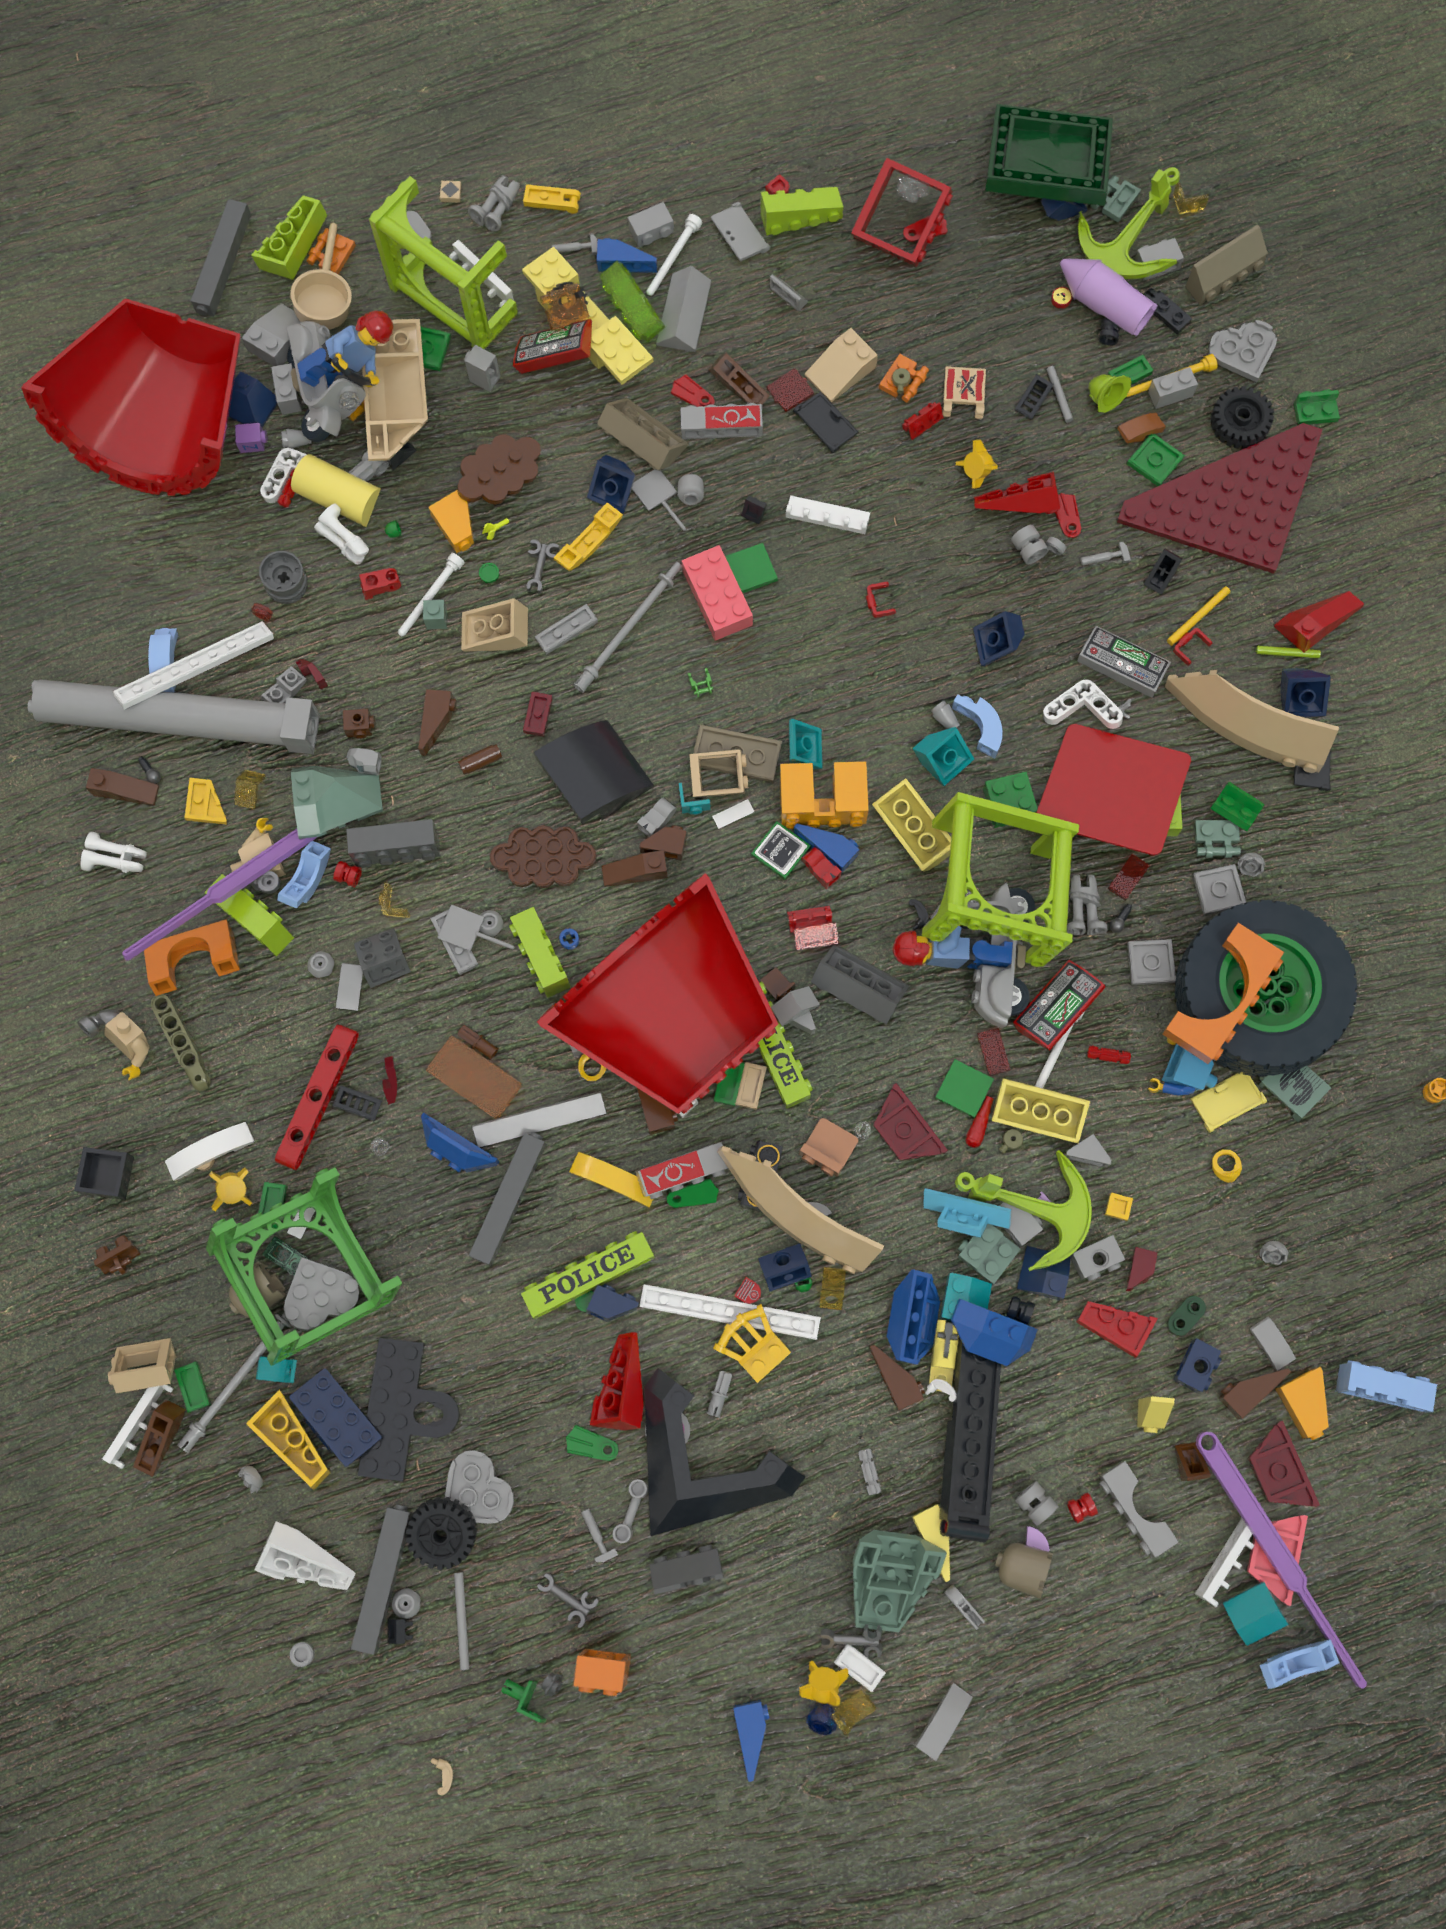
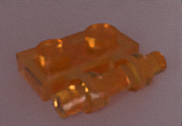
M578 283L566 284L562 289L550 290L546 292V295L540 296L542 304L550 303L552 307L545 310L551 331L590 317L584 297L575 298L574 293L580 291ZM566 296L568 302L559 305L557 299Z

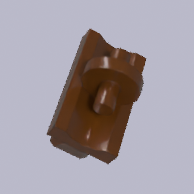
M125 1235L115 1240L117 1247L110 1251L107 1246H102L96 1250L97 1259L93 1261L95 1266L99 1267L104 1274L109 1272L112 1274L118 1270L122 1275L127 1273L126 1265L132 1263L131 1260L141 1254L139 1249Z

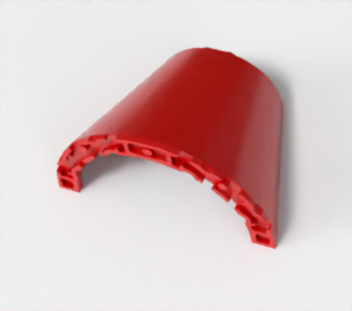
M125 298L25 382L21 388L29 408L32 409L34 407L37 412L35 416L37 421L45 427L46 432L57 444L62 442L69 448L68 450L75 454L73 458L80 463L86 464L97 474L101 470L110 475L109 480L137 491L159 495L160 492H168V496H175L177 493L186 495L190 494L191 490L206 487L216 476L220 468L241 336L234 331L188 318L187 321H183L176 313Z
M706 873L674 898L673 901L676 904L673 907L670 904L664 906L562 996L565 1002L560 999L537 1020V1023L542 1028L678 1114L680 1112L685 1114L693 1107L691 1102L696 1098H703L710 1091L708 1087L711 1084L721 1082L727 1076L725 1071L728 1068L735 1069L743 1062L741 1057L745 1054L753 1053L760 1046L758 1042L764 1037L766 1039L771 1037L776 1032L775 1027L778 1025L716 890Z

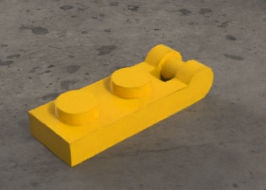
M526 184L523 204L526 207L564 210L575 214L578 212L579 205L577 202L580 200L581 193L574 189Z

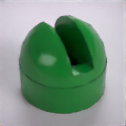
M397 520L391 521L385 526V533L391 538L402 536Z
M812 1279L801 1280H809V1284L798 1286V1282L794 1283L796 1290L801 1293L808 1292L812 1287Z

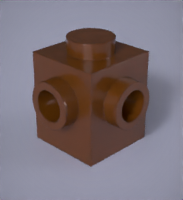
M369 709L343 710V730L347 737L364 739L367 736H372V728H375L376 724L375 717L371 716Z

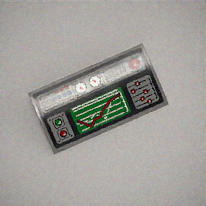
M1095 626L1077 662L1153 698L1171 663L1098 626Z

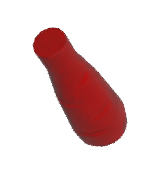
M985 1097L983 1105L966 1134L965 1142L972 1148L979 1147L984 1139L990 1109L994 1101L992 1097Z

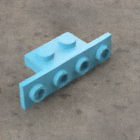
M926 1188L924 1190V1208L942 1212L938 1219L939 1228L981 1238L987 1224L1007 1229L1011 1226V1209Z

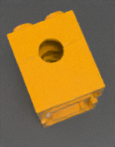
M834 762V775L832 776L833 798L814 799L813 763L780 764L781 824L789 829H794L796 824L818 828L820 825H829V827L835 828L845 824H850L852 827H860L866 824L868 816L866 762Z

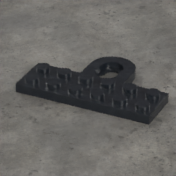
M379 1338L367 1419L381 1435V1440L361 1455L358 1476L404 1481L411 1435L440 1438L450 1434L456 1428L460 1411L454 1398L444 1392L418 1389L425 1343ZM423 1402L432 1403L436 1408H440L443 1411V1418L440 1421H433L427 1425L420 1424L415 1418L416 1407Z

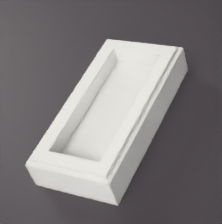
M845 1645L834 1661L841 1669L847 1668L848 1674L871 1692H873L886 1673L851 1645Z

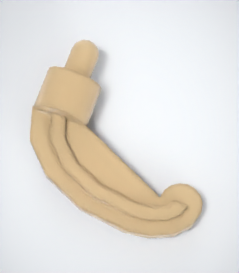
M431 1759V1763L435 1764L436 1768L442 1770V1787L437 1792L439 1795H444L451 1787L453 1780L452 1767L443 1759Z

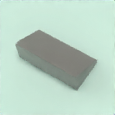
M775 275L770 276V289L797 311H800L808 303L807 299L781 278Z

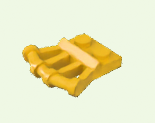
M762 1304L757 1305L756 1309L742 1314L739 1313L736 1316L737 1319L731 1324L725 1325L719 1342L715 1343L713 1347L716 1351L737 1360L757 1383L791 1353L787 1346L772 1331ZM758 1317L761 1318L766 1331L764 1337L749 1323L750 1320ZM742 1325L758 1341L752 1348L736 1332ZM731 1336L746 1352L743 1356L726 1348Z

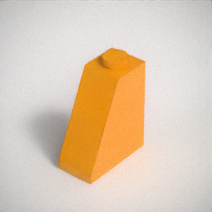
M457 490L428 507L432 518L456 553L466 551L474 544L469 502L463 500Z
M1317 1367L1275 1388L1303 1439L1311 1438V1440H1315L1324 1435L1323 1430L1329 1428L1323 1370L1321 1367Z

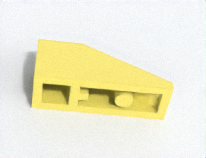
M1150 1396L1138 1399L1137 1427L1144 1428V1432L1158 1433V1429H1165L1174 1405V1398Z
M935 1504L912 1516V1519L924 1540L946 1551L947 1555L940 1575L943 1581L947 1582L950 1580L949 1537L940 1534V1508L938 1504Z

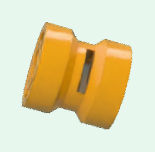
M1436 1078L1424 1086L1423 1096L1428 1102L1434 1104L1446 1099V1079Z

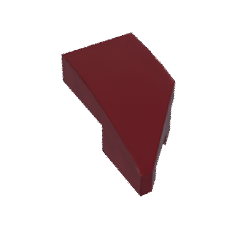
M304 659L296 661L302 675L305 677L312 674L320 690L328 686L322 674L312 662Z
M393 1056L384 1058L388 1079L382 1080L388 1105L395 1103L397 1095V1076Z
M1135 1247L1126 1291H1131L1141 1283L1148 1282L1149 1278L1153 1276L1158 1252Z

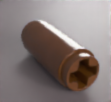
M497 744L490 745L461 758L458 763L464 775L470 774L502 758V754Z

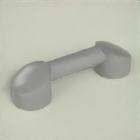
M633 1480L629 1485V1493L632 1496L623 1524L617 1525L613 1530V1538L618 1543H627L633 1537L632 1523L641 1499L645 1498L648 1494V1485L643 1480Z

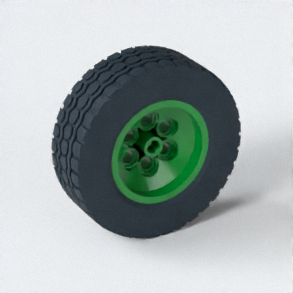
M1260 900L1259 902L1250 901L1245 902L1244 905L1241 903L1230 909L1228 908L1219 913L1218 916H1214L1202 927L1180 960L1175 980L1177 1012L1179 1011L1196 1019L1210 1020L1226 1016L1238 1007L1242 997L1238 996L1236 989L1244 991L1243 974L1236 959L1222 945L1234 927L1240 923L1282 950L1284 953L1280 959L1283 960V963L1275 972V976H1268L1271 978V981L1264 989L1265 991L1260 988L1257 992V995L1260 997L1253 1007L1258 1009L1259 1014L1251 1013L1250 1006L1247 1007L1245 1013L1248 1014L1241 1025H1235L1233 1030L1236 1033L1229 1043L1226 1041L1223 1043L1221 1048L1224 1051L1216 1063L1224 1068L1228 1067L1230 1071L1236 1073L1243 1072V1075L1253 1077L1256 1075L1258 1077L1274 1076L1304 1068L1316 1061L1340 1039L1353 1016L1354 1005L1357 999V992H1355L1357 990V978H1354L1356 971L1354 963L1351 964L1352 958L1348 950H1345L1346 946L1341 938L1336 936L1337 933L1330 926L1328 927L1325 921L1320 917L1316 918L1314 913L1306 909L1302 910L1301 907L1294 904L1287 905V902ZM1280 986H1285L1289 991L1288 994H1284L1280 990ZM1271 1005H1277L1280 1008V1013L1274 1012Z

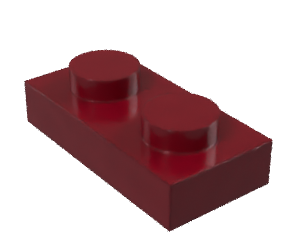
M531 692L523 727L524 733L545 736L553 700L552 695Z

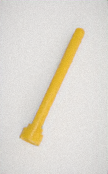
M1210 354L1204 356L1200 363L1189 367L1193 373L1202 370L1204 372H1211L1217 369V361L1215 356ZM1152 380L1131 387L1126 397L1149 390Z

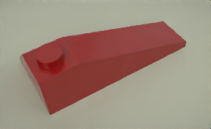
M1054 472L1027 478L1028 483L1022 485L1017 483L1010 484V487L1005 491L996 489L974 497L975 508L1029 513H1054L1057 509H1061Z
M1350 591L1290 612L1274 624V627L1305 653L1361 609L1364 603Z

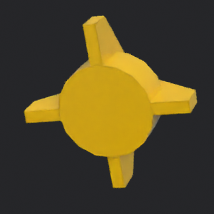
M979 439L973 440V452L967 454L964 460L956 461V465L964 466L965 473L969 478H972V488L974 489L979 488L985 477L992 470L997 469L998 466Z
M243 1168L238 1173L228 1172L221 1176L212 1171L210 1172V1177L216 1181L215 1190L217 1193V1198L211 1207L213 1211L216 1212L223 1202L234 1204L242 1200L251 1206L252 1201L245 1196L246 1186L243 1178L249 1172L246 1168Z
M810 1661L809 1670L811 1673L809 1675V1683L799 1687V1695L821 1704L840 1705L839 1687L848 1678V1669L844 1668L835 1672L828 1667L818 1668L814 1661Z

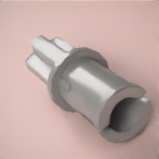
M726 1371L719 1372L714 1391H711L712 1398L706 1414L720 1418L725 1398H728L727 1391L732 1378L731 1373Z

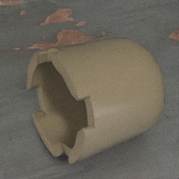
M258 1260L253 1265L254 1279L258 1290L268 1308H270L287 1296L284 1293L286 1289L275 1273L270 1275L265 1269L268 1265ZM230 1285L228 1291L231 1301L229 1303L230 1308L234 1313H241L249 1318L233 1287Z
M1021 1543L1008 1545L1004 1554L999 1552L995 1566L999 1567L1000 1581L1010 1588L1040 1599L1053 1553Z

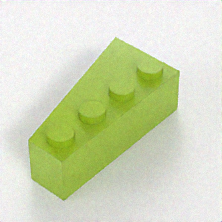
M304 195L287 213L288 217L283 222L277 224L275 227L276 231L270 238L266 237L262 242L263 246L251 254L260 270L288 279H294L327 217V213L320 200Z
M221 874L220 877L212 885H214L226 876ZM246 888L243 891L239 890L222 903H215L230 917L234 918L245 930L249 931L260 943L265 945L276 957L294 939L281 924L283 919L274 911L271 914L267 912L269 908L261 900L255 902L253 900L255 896Z
M534 907L510 917L512 924L509 927L514 937L519 936L521 943L518 946L522 955L527 954L530 960L526 964L531 974L536 973L539 979L535 983L540 994L545 992L547 998L571 988L566 973L555 954Z

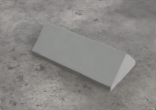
M693 266L672 274L657 338V346L696 352L711 280Z

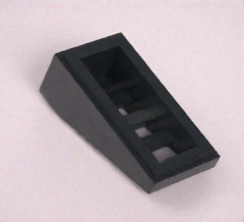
M1036 374L1017 404L1015 411L1032 420L1050 394L1054 384ZM1037 385L1044 389V393L1036 389L1035 386ZM1031 392L1038 394L1039 396H1041V398H1036L1035 396L1031 395ZM1027 398L1036 402V406L1026 401ZM1025 404L1026 406L1033 409L1032 412H1029L1022 408V405Z
M341 1085L332 1108L375 1121L382 1100ZM344 1094H347L349 1096L345 1105H343L341 1101ZM356 1097L354 1107H349L352 1098ZM361 1099L365 1100L362 1111L357 1110ZM369 1103H374L370 1114H367L366 1111Z

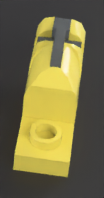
M937 1320L929 1384L935 1379H941L952 1386L959 1335L953 1323H947L946 1320Z

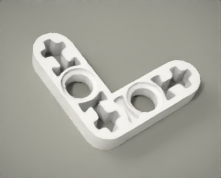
M284 448L279 452L261 486V495L266 502L275 503L278 501L287 479L290 478L291 471L296 468L299 461L307 454L292 448ZM291 455L293 460L288 459L287 461H285L284 458H288ZM277 472H284L285 475L282 479L274 478ZM273 489L275 493H270L268 496L267 491L271 492Z
M1090 680L1078 682L1046 705L1043 710L1045 722L1051 725L1058 724L1083 705L1110 729L1120 727L1123 721L1122 711ZM1083 688H1084L1085 690L1089 689V692H1087V691L1082 692V689H1083ZM1069 698L1075 701L1072 706H1067L1063 702ZM1100 700L1105 703V706L1097 708L1093 704L1095 701ZM1049 712H1057V716H1054L1053 714L1049 716ZM1109 714H1110L1112 717L1117 716V720H1115V719L1109 720Z

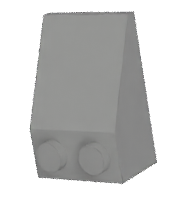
M280 304L255 321L244 334L242 340L247 351L272 366L284 365L287 361V353L290 346L287 326L298 324L301 321L297 318L295 311Z

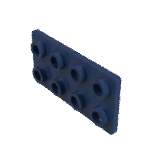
M325 1368L289 1396L292 1403L303 1415V1420L327 1450L331 1454H335L344 1467H348L381 1440V1435Z

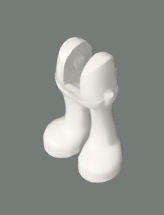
M332 504L318 518L319 522L316 523L314 529L319 535L324 536L337 545L349 561L359 565L364 561L369 548L359 536L354 535L339 522L338 516L341 509L337 504Z
M90 831L85 840V848L87 850H83L81 855V869L90 871L94 865H103L120 869L125 873L142 872L144 866L140 863L132 862L131 859L132 857L145 859L147 852L131 844L121 845L103 840L98 833ZM101 850L120 854L121 857H111L107 855L98 854L93 851Z

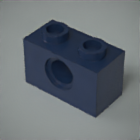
M800 1243L758 1258L769 1292L812 1277L808 1261Z
M1197 1338L1193 1339L1173 1381L1196 1393H1201L1203 1390L1206 1391L1212 1381V1378H1210L1212 1370H1217L1222 1358L1219 1355L1221 1351ZM1196 1361L1203 1363L1204 1370L1202 1373H1198L1195 1370L1194 1364Z

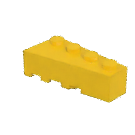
M279 1390L246 1424L315 1490L330 1474V1471L284 1394Z

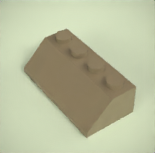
M1257 224L1193 265L1185 288L1199 305L1205 301L1213 300L1219 292L1227 291L1238 280L1239 282L1243 281L1252 271L1256 272L1264 266L1268 253L1260 226Z
M628 398L607 403L597 423L606 434L614 436L621 445L630 448L637 457L646 460L656 470L668 468L689 444Z

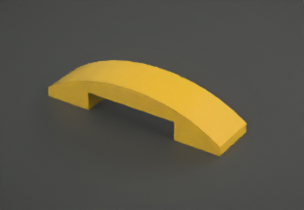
M606 503L594 515V521L570 545L566 544L556 554L554 560L568 571L575 569L588 559L607 539L623 517V514Z
M578 1152L569 1171L570 1173L597 1183L650 1208L654 1199H650V1196H643L637 1176Z

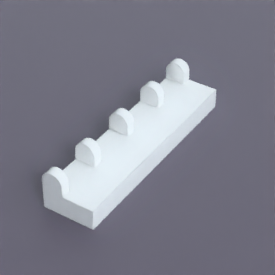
M457 240L452 244L454 252L450 254L449 258L453 261L458 258L464 263L462 268L467 271L471 270L479 259L462 242ZM492 272L484 283L490 288L487 293L490 298L497 295L503 300L499 304L501 308L509 298L513 301L514 298L512 290Z
M791 495L786 508V518L866 534L870 512Z
M167 1384L150 1387L146 1390L102 1458L104 1461L123 1469L125 1464L119 1461L125 1449L127 1447L133 1451L136 1449L137 1446L131 1443L134 1435L140 1427L144 1430L147 1429L148 1425L143 1421L152 1407L156 1409L160 1405L156 1401L165 1389L171 1393L174 1388Z
M1242 1518L1195 1592V1595L1209 1602L1214 1607H1217L1219 1603L1212 1598L1220 1585L1225 1589H1228L1230 1586L1224 1579L1232 1566L1238 1569L1242 1567L1236 1561L1245 1546L1251 1550L1254 1547L1248 1541L1252 1533Z

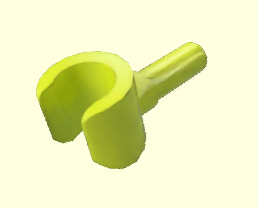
M508 518L497 524L486 523L482 534L488 533L487 539L492 540L496 530L509 523Z

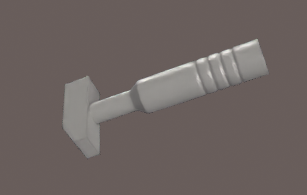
M590 234L591 242L589 243L574 242L552 245V247L558 252L578 251L582 248L592 247V255H597V238L594 234Z
M1119 542L1120 551L1081 557L1080 561L1081 565L1084 566L1110 560L1117 556L1122 557L1123 563H1128L1131 559L1127 546L1123 542Z
M590 1508L581 1512L594 1542L597 1543L602 1555L594 1558L595 1561L605 1562L617 1556L615 1548L607 1552L603 1544V1537Z

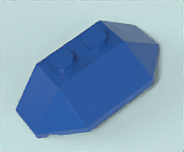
M424 1112L421 1115L426 1144L432 1150L430 1155L440 1161L443 1158L450 1162L448 1166L455 1171L460 1172L462 1169L465 1172H472L499 1164V1160Z
M911 1270L894 1291L887 1339L898 1361L917 1365L920 1359L933 1346L940 1299L933 1283L932 1274Z
M960 1298L951 1318L966 1351L1008 1366L1030 1351L1038 1330Z

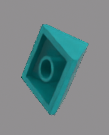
M795 719L789 720L790 764L813 763V769H822L821 728Z
M1264 1581L1223 1602L1236 1631L1247 1646L1289 1625Z

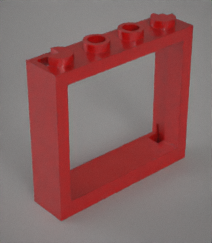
M886 158L851 234L853 238L917 267L919 262L921 263L927 252L925 249L928 243L931 244L934 240L936 226L940 225L943 221L945 207H949L953 197L952 189L948 185ZM894 170L942 192L913 254L865 233Z

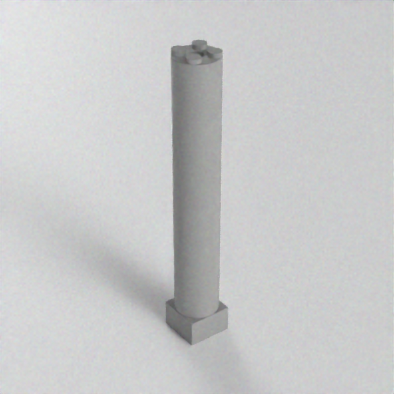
M41 679L32 682L33 693L32 700L28 702V711L33 713L34 719L38 722L286 746L289 752L314 754L320 714L312 700L287 697L286 703L162 691L127 709H123L113 694L114 690L121 687Z

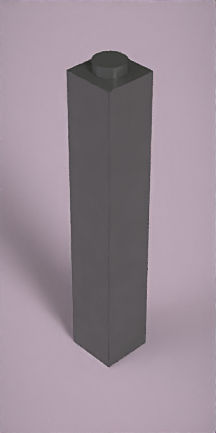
M230 199L226 203L191 298L195 312L200 315L215 316L251 217L247 203Z
M533 1132L530 1135L524 1133L470 1251L469 1256L472 1259L492 1267L545 1150L546 1143L542 1141V1136Z
M394 1504V1508L387 1507L351 1647L352 1650L372 1655L378 1653L406 1542V1530L413 1515V1512L407 1511V1506Z

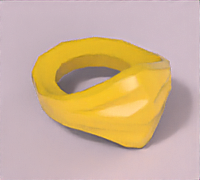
M583 1054L578 1063L581 1077L587 1081L600 1079L606 1072V1068L601 1065L600 1072L596 1076H588L584 1071V1065L590 1057Z
M1221 1150L1212 1158V1170L1220 1180L1231 1183L1239 1177L1242 1171V1163L1235 1152ZM1222 1155L1233 1157L1235 1160L1234 1170L1224 1171L1217 1163L1218 1158Z

